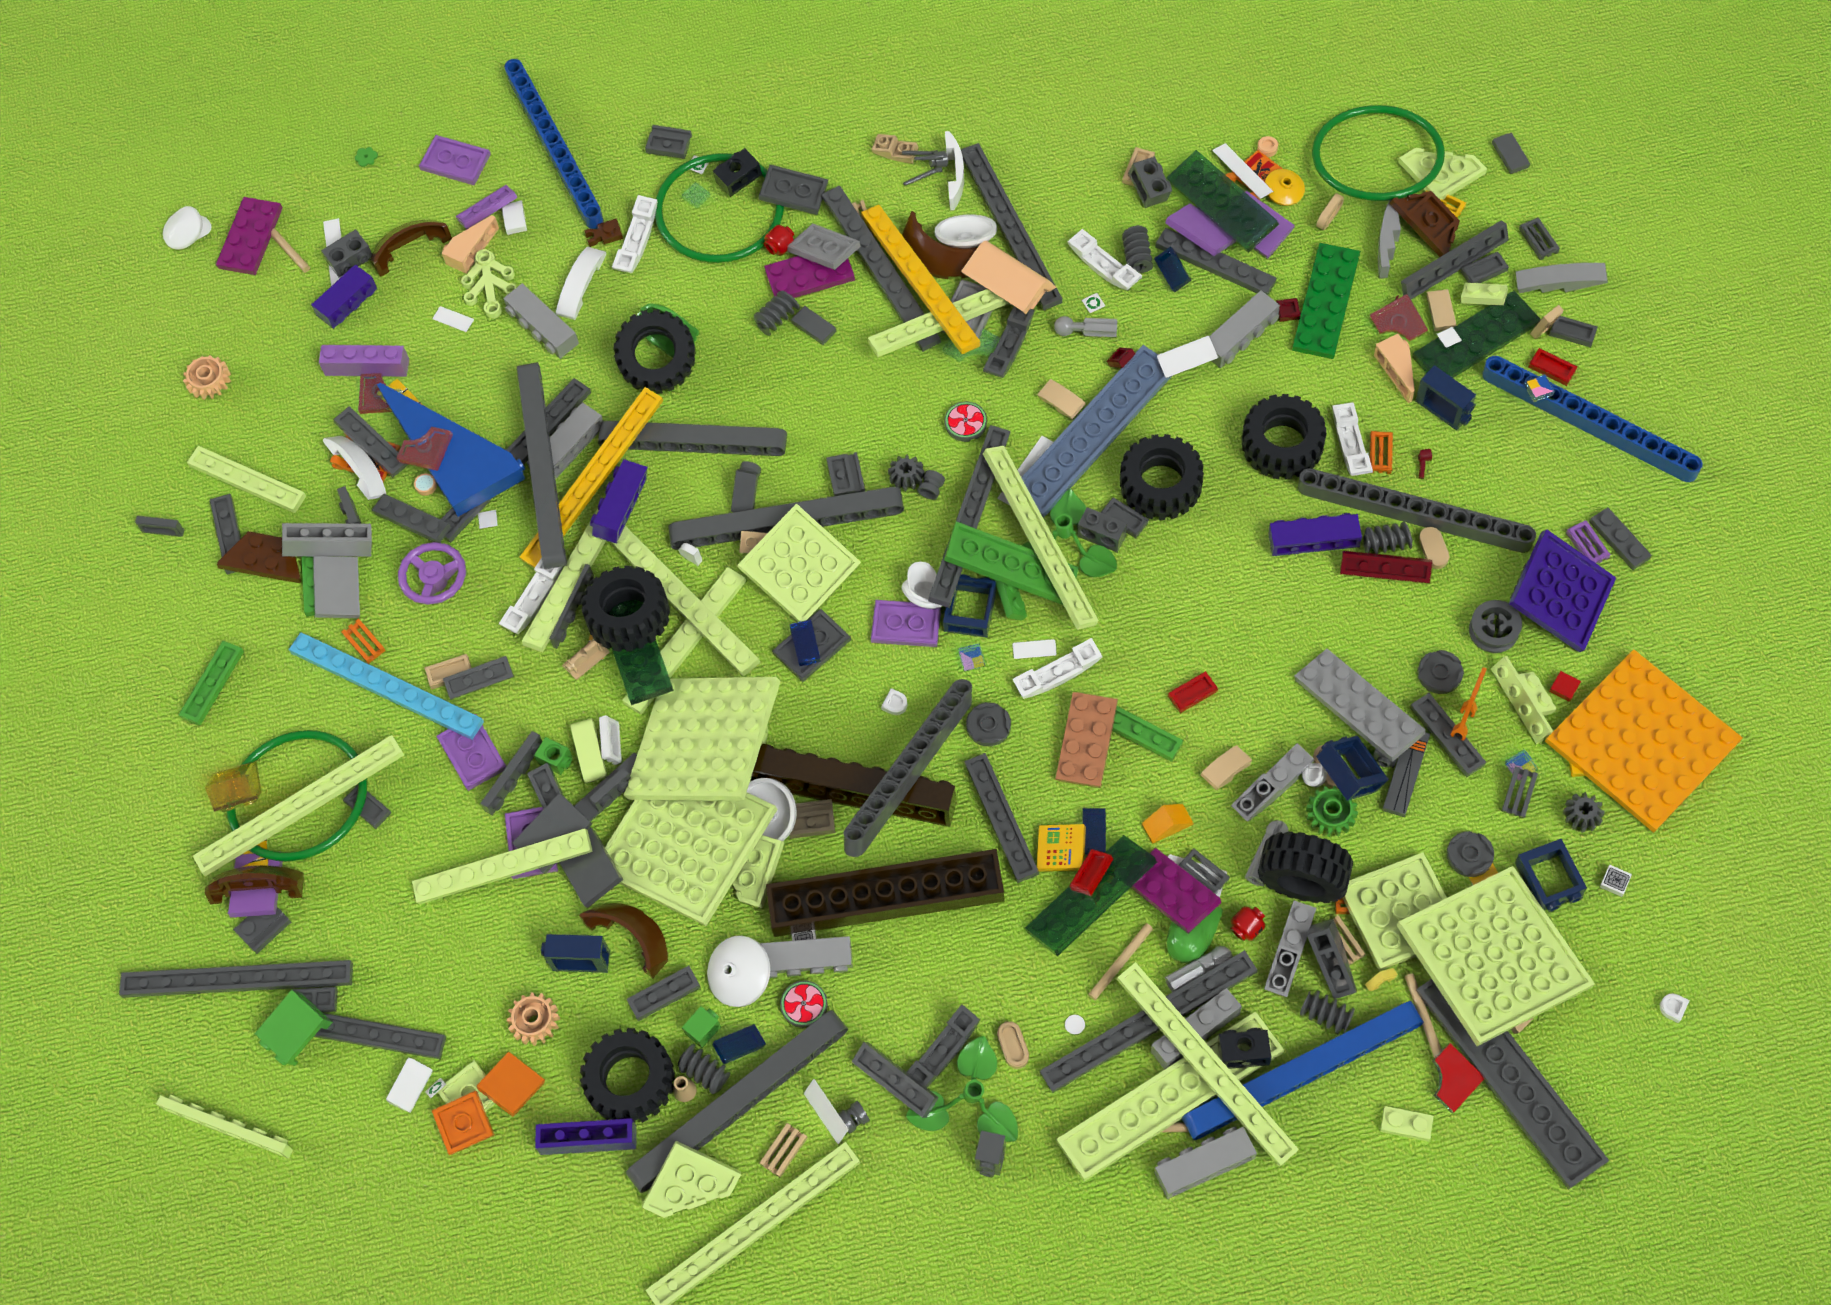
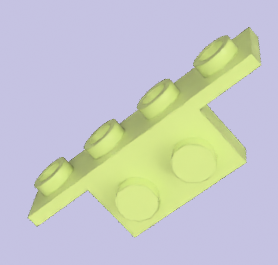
M1504 656L1491 670L1535 743L1539 744L1553 732L1544 715L1552 714L1556 707L1534 672L1518 674L1508 656Z

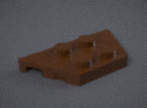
M1432 191L1423 192L1422 194H1411L1401 199L1396 197L1389 203L1439 257L1450 251L1460 220Z
M248 531L217 562L218 569L301 583L296 557L282 556V537Z

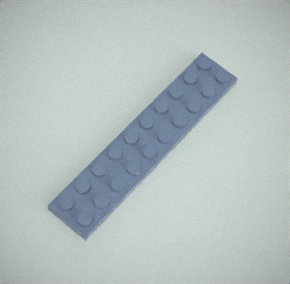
M1142 345L1132 359L1118 371L1021 477L1043 518L1172 377H1165L1157 358L1158 354L1146 346Z

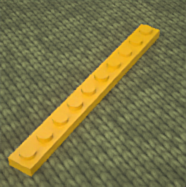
M878 204L862 211L861 218L959 352L965 354L980 347V340L882 207Z
M644 387L560 501L559 509L563 537L662 404L663 398ZM538 532L520 556L522 561L533 568L536 567L542 558Z

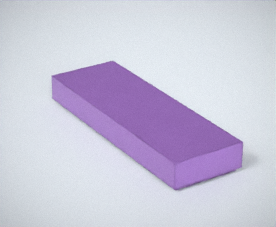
M505 185L458 214L456 218L462 226L469 229L515 200L517 196L511 188Z

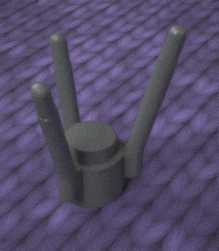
M902 151L903 155H922L914 157V160H929L930 167H934V169L911 178L903 184L906 186L934 173L942 172V167L948 166L946 151Z

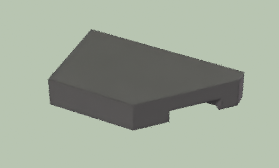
M336 987L293 989L294 991L301 992L320 1011L337 1012L338 989Z

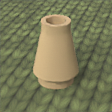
M679 1076L674 1080L673 1095L678 1101L688 1102L695 1097L697 1088L692 1080L684 1076Z

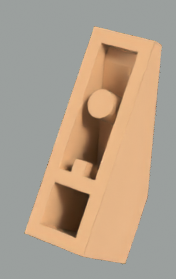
M491 215L453 237L449 244L444 246L442 251L446 265L467 274L475 263L476 253L479 250L485 249L499 229L495 216Z
M1396 334L1377 343L1374 356L1406 401L1410 403L1415 391L1410 347L1405 339Z

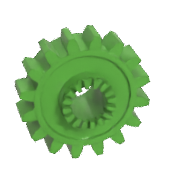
M1325 786L1322 792L1316 790L1315 797L1310 796L1309 805L1306 807V811L1309 812L1307 820H1313L1311 828L1318 826L1319 834L1327 831V837H1330L1332 832H1335L1336 836L1339 837L1341 830L1348 833L1349 826H1354V819L1358 815V812L1355 811L1357 803H1352V800L1347 801L1336 786L1333 789H1328ZM1335 809L1337 813L1331 814L1327 810Z

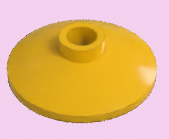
M1277 169L1266 177L1265 183L1273 191L1267 196L1273 202L1283 206H1290L1302 199L1305 192L1304 182L1295 172L1287 169Z

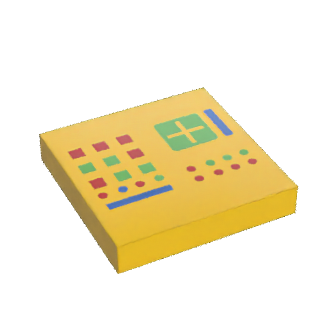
M1084 824L1039 825L1038 871H1078L1084 862L1086 826Z

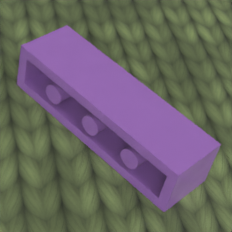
M321 345L319 365L325 376L407 377L409 357L404 346Z

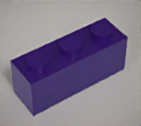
M355 264L314 301L311 306L316 316L334 329L352 311L356 310L366 298L370 297L377 289L373 278Z

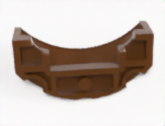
M911 211L902 236L930 274L941 279L956 276L967 278L968 276L964 275L961 271L977 247L954 248L933 240L922 230V224L918 223L916 213Z
M416 220L402 224L387 233L376 245L370 259L380 277L389 273L388 262L394 260L391 252L425 234L429 241L434 240V237L439 238L442 243L451 240L452 237L447 224L436 220Z
M278 866L240 867L214 877L206 886L204 893L210 905L221 904L223 895L226 898L231 897V891L274 888L276 893L282 894V890L288 891V895L292 899L302 898L304 873Z
M610 903L595 906L579 915L583 924L591 931L596 926H603L609 929L614 922L628 929L641 945L643 950L642 956L645 959L643 971L652 979L668 962L667 946L663 933L656 922L644 914L643 911L625 904Z

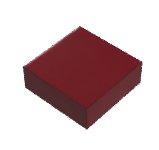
M1297 298L1276 300V303L1280 305L1279 322L1300 320L1301 314Z
M1119 347L1106 362L1110 367L1123 368L1136 353L1132 348Z

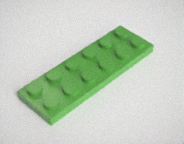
M957 521L955 522L944 561L1063 605L1034 550ZM1068 563L1076 578L1079 567Z

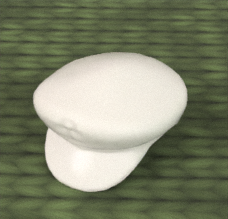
M185 206L167 220L163 229V239L170 248L181 250L193 244L197 239L207 235L211 231V223L206 217L201 216L194 207Z
M922 561L913 563L908 569L907 580L903 582L901 588L904 595L915 605L935 609L941 607V605L928 602L937 575L930 564Z

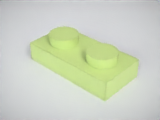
M1465 283L1461 294V303L1504 306L1508 286L1502 284Z
M1385 1106L1380 1132L1429 1142L1434 1116Z

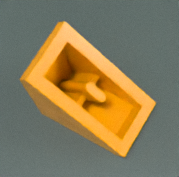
M1183 804L1163 805L1142 822V826L1152 844L1194 824Z

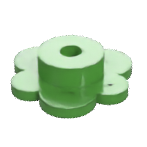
M371 147L366 149L360 148L355 156V161L361 167H365L368 164L372 165L375 162L374 160L377 159L378 153L373 151Z

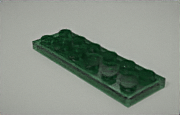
M1197 150L1166 177L1172 186L1248 253L1279 225L1278 221Z
M1513 290L1507 294L1504 306L1489 305L1455 326L1453 329L1462 341L1446 348L1438 337L1415 351L1412 358L1426 373L1435 365L1454 378L1536 327L1541 319Z
M637 600L621 602L613 607L608 615L614 617L631 615L641 608L643 602ZM656 640L651 644H645L646 647L642 649L637 647L633 651L626 652V649H622L620 652L614 651L612 648L631 706L674 691Z
M1123 835L1105 852L1112 856L1113 861L1092 896L1073 891L1069 886L1025 927L1027 933L1058 957L1157 863L1153 855Z

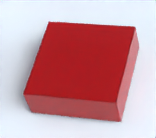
M1560 671L1549 692L1570 702L1581 681Z

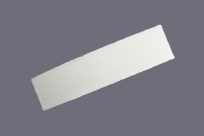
M945 131L948 160H955L956 181L948 182L951 211L955 210L963 193L964 166L962 153L956 139L949 131Z
M637 196L632 210L633 218L622 249L617 251L612 265L613 269L633 273L637 267L652 230L658 203L657 199Z
M1081 229L1068 241L1069 246L1080 259L1111 284L1128 290L1142 278V275L1128 264L1123 266L1097 245V240L1085 230Z
M586 247L581 252L563 286L556 315L576 320L583 305L582 297L595 270L600 269L607 254L605 251Z
M1354 402L1333 405L1332 411L1337 437L1349 474L1355 476L1373 473L1370 458L1365 451L1358 427V416Z
M343 436L323 439L324 444L334 456L342 455L360 478L357 486L368 500L381 498L383 494H386L383 481L376 466L366 452L355 442Z
M541 558L534 568L536 573L515 606L510 605L499 625L516 634L522 632L539 612L559 577L563 566L545 570Z
M1090 638L1073 647V652L1036 671L1031 669L1013 678L1012 680L1022 698H1029L1051 690L1078 676L1097 663L1103 657L1093 639Z

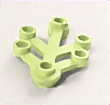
M482 249L475 255L474 267L467 275L461 278L463 287L471 289L470 292L464 295V300L468 306L475 305L478 294L485 287L487 302L484 304V311L489 318L495 319L500 316L502 309L499 302L496 301L493 285L504 290L506 295L510 293L508 290L516 289V285L507 283L504 280H512L515 277V273L512 267L504 266L495 261L492 252ZM491 268L500 272L504 280L491 274ZM482 270L483 276L475 284L474 278Z

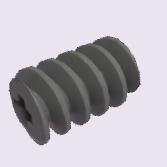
M1139 225L1126 229L1122 234L1127 264L1138 273H1145L1153 268V263L1151 262L1152 256L1150 255L1148 230L1146 227Z
M779 291L777 296H774L771 301L765 304V307L760 309V312L754 314L755 323L765 335L770 336L769 328L776 331L775 323L781 326L783 323L780 318L788 320L786 312L793 315L794 310L792 307L798 310L800 305L790 294L785 291Z
M1402 522L1400 526L1394 523L1391 529L1388 525H1384L1382 529L1379 526H1375L1374 530L1367 527L1363 536L1365 553H1369L1370 549H1373L1374 553L1378 554V549L1381 547L1383 552L1386 553L1387 546H1390L1392 552H1395L1396 545H1399L1402 551L1405 544H1408L1409 548L1412 549V536L1408 525L1405 522Z
M1317 990L1313 995L1309 992L1301 1008L1300 1015L1304 1016L1309 1012V1020L1312 1021L1318 1016L1317 1024L1321 1025L1326 1020L1327 1029L1335 1025V1033L1338 1034L1342 1029H1344L1345 1033L1354 1015L1355 1008L1352 1007L1346 1012L1345 1003L1338 1008L1337 999H1334L1329 1004V995L1326 994L1322 999H1319L1320 991Z
M693 1043L681 1055L677 1065L681 1073L687 1072V1077H694V1081L697 1084L702 1082L704 1089L709 1088L710 1093L716 1094L727 1082L730 1072L724 1073L725 1065L716 1068L718 1064L717 1059L709 1063L711 1055L707 1054L702 1058V1049L694 1053L696 1045Z

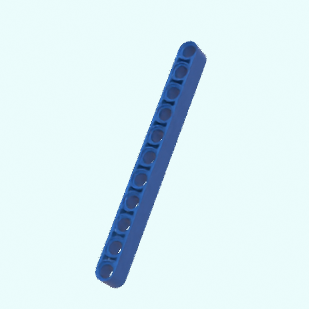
M518 59L508 60L504 67L509 83L586 226L590 229H598L597 224L604 222L598 202L523 64Z
M1491 356L1486 360L1482 374L1484 380L1684 482H1693L1697 479L1703 465L1702 460L1698 456L1551 382L1549 384L1553 389L1552 392L1535 397L1527 381L1539 378V376L1499 356Z
M1408 1001L1243 1084V1086L1263 1107L1417 1029L1424 1021L1412 1001ZM1219 1097L1188 1112L1182 1117L1193 1140H1198L1238 1120Z

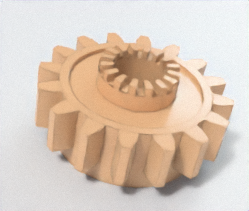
M211 355L209 357L201 356L193 360L187 366V371L183 374L186 378L183 382L189 393H193L195 398L201 396L203 400L208 395L213 399L215 393L221 395L220 390H227L228 388L225 383L231 382L229 378L231 373L226 363L222 362L219 357L214 359Z
M531 993L528 997L522 995L519 1002H513L515 1006L513 1009L508 1010L511 1017L507 1018V1022L511 1024L508 1029L511 1033H515L514 1037L517 1041L522 1038L523 1044L526 1045L531 1040L533 1046H536L537 1040L540 1039L545 1043V1036H554L551 1030L559 1028L555 1021L560 1020V1016L556 1014L558 1008L556 1005H552L553 1001L551 998L545 1000V996L542 993L538 997ZM537 1015V1020L530 1023V1017Z

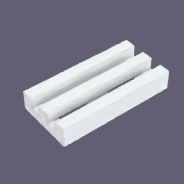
M606 715L599 717L602 759H607L608 762H612L614 765L620 764L622 758L619 722Z

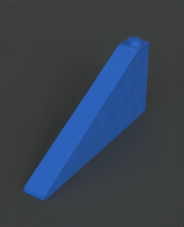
M381 382L377 384L383 398L412 444L423 442L431 435L433 430L453 435L438 471L428 470L458 517L525 480L522 472L525 470V467L519 458L515 460L513 455L507 450Z

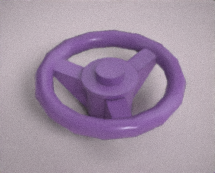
M438 542L422 544L411 550L402 560L398 571L399 587L404 595L414 602L427 605L442 603L453 597L462 587L466 576L465 560L458 550L448 544ZM437 550L446 552L453 557L454 561L445 565L438 561H428L425 563L418 556L424 552ZM410 563L419 571V578L425 584L421 595L411 590L407 583L406 572ZM458 571L452 586L445 592L434 595L436 592L442 591L446 587L447 581Z

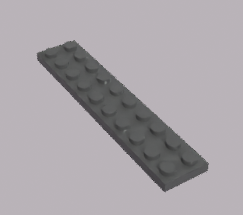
M1432 979L1416 989L1424 1004L1468 1061L1481 1073L1485 1083L1568 1190L1609 1162L1606 1155L1508 1031L1476 1046Z

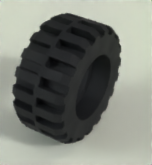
M653 309L652 313H648L647 310L641 311L642 315L636 316L634 314L630 317L628 323L625 321L621 325L622 330L618 331L615 336L614 357L623 378L627 383H631L635 389L639 390L646 387L651 391H656V394H662V390L666 389L670 392L674 390L675 385L681 386L684 383V378L689 377L692 372L691 368L695 364L696 354L693 337L687 325H684L678 316L673 317L672 313L668 311L660 313V309ZM655 334L668 337L675 348L674 357L669 364L659 369H648L638 363L635 349L643 338Z
M1275 394L1269 396L1268 400L1263 398L1258 401V406H1252L1244 420L1242 451L1245 452L1246 460L1248 462L1252 461L1251 466L1255 470L1260 469L1261 474L1265 476L1270 474L1275 479L1285 477V480L1292 479L1293 475L1300 477L1304 469H1313L1314 465L1318 464L1321 459L1327 430L1324 417L1320 416V411L1317 407L1312 408L1310 401H1302L1301 397L1296 395L1289 397V394H1282V396L1277 397ZM1287 426L1298 431L1304 440L1293 447H1279L1269 442L1264 433L1273 427Z
M1158 434L1151 435L1149 439L1144 437L1139 440V444L1134 443L1131 445L1130 451H1126L1120 467L1121 494L1126 499L1127 505L1130 508L1135 507L1136 512L1141 515L1142 513L1146 514V518L1153 519V517H1159V520H1165L1166 517L1174 519L1178 517V513L1182 515L1187 513L1189 507L1195 506L1197 498L1200 497L1202 492L1204 466L1198 451H1193V446L1189 442L1183 443L1182 438L1176 436L1174 439L1169 434H1164V437H1159ZM1166 466L1178 472L1182 479L1172 487L1156 488L1146 483L1141 475L1152 467Z
M624 566V568L614 567L612 571L607 572L606 570L602 572L601 576L594 578L591 581L592 585H588L581 602L585 622L593 639L607 649L612 647L614 651L620 652L622 649H626V652L633 651L637 647L642 649L646 647L645 644L653 643L656 640V636H660L665 630L664 627L668 625L670 607L664 587L659 578L655 577L648 570L645 572L644 568L637 566L636 568H632V566ZM628 600L643 602L641 608L631 615L624 617L608 615L612 608L621 602Z
M1279 832L1271 835L1265 841L1258 875L1261 882L1266 884L1269 889H1273L1279 894L1287 895L1289 898H1296L1305 902L1311 901L1312 903L1337 902L1347 893L1353 860L1346 849H1342L1339 844L1332 843L1328 839H1322L1316 835H1306L1301 832Z
M620 1028L614 1030V1035L609 1036L607 1033L602 1035L601 1038L603 1040L599 1044L595 1041L590 1046L592 1052H586L583 1058L585 1065H581L580 1074L582 1075L580 1079L581 1087L587 1100L594 1110L599 1112L606 1120L632 1118L634 1122L640 1119L643 1123L648 1120L647 1116L651 1113L656 1116L660 1112L659 1107L661 1105L666 1106L669 1099L667 1096L673 1093L674 1087L672 1081L675 1080V1072L666 1049L656 1037H650L649 1033L643 1030L638 1033L635 1028H627V1032H622ZM635 1057L643 1059L648 1064L650 1070L645 1085L631 1095L619 1096L613 1094L606 1084L610 1069L618 1061L625 1058Z

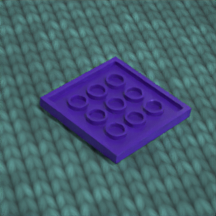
M1546 529L1541 532L1509 605L1576 651L1582 652L1585 651L1616 577Z

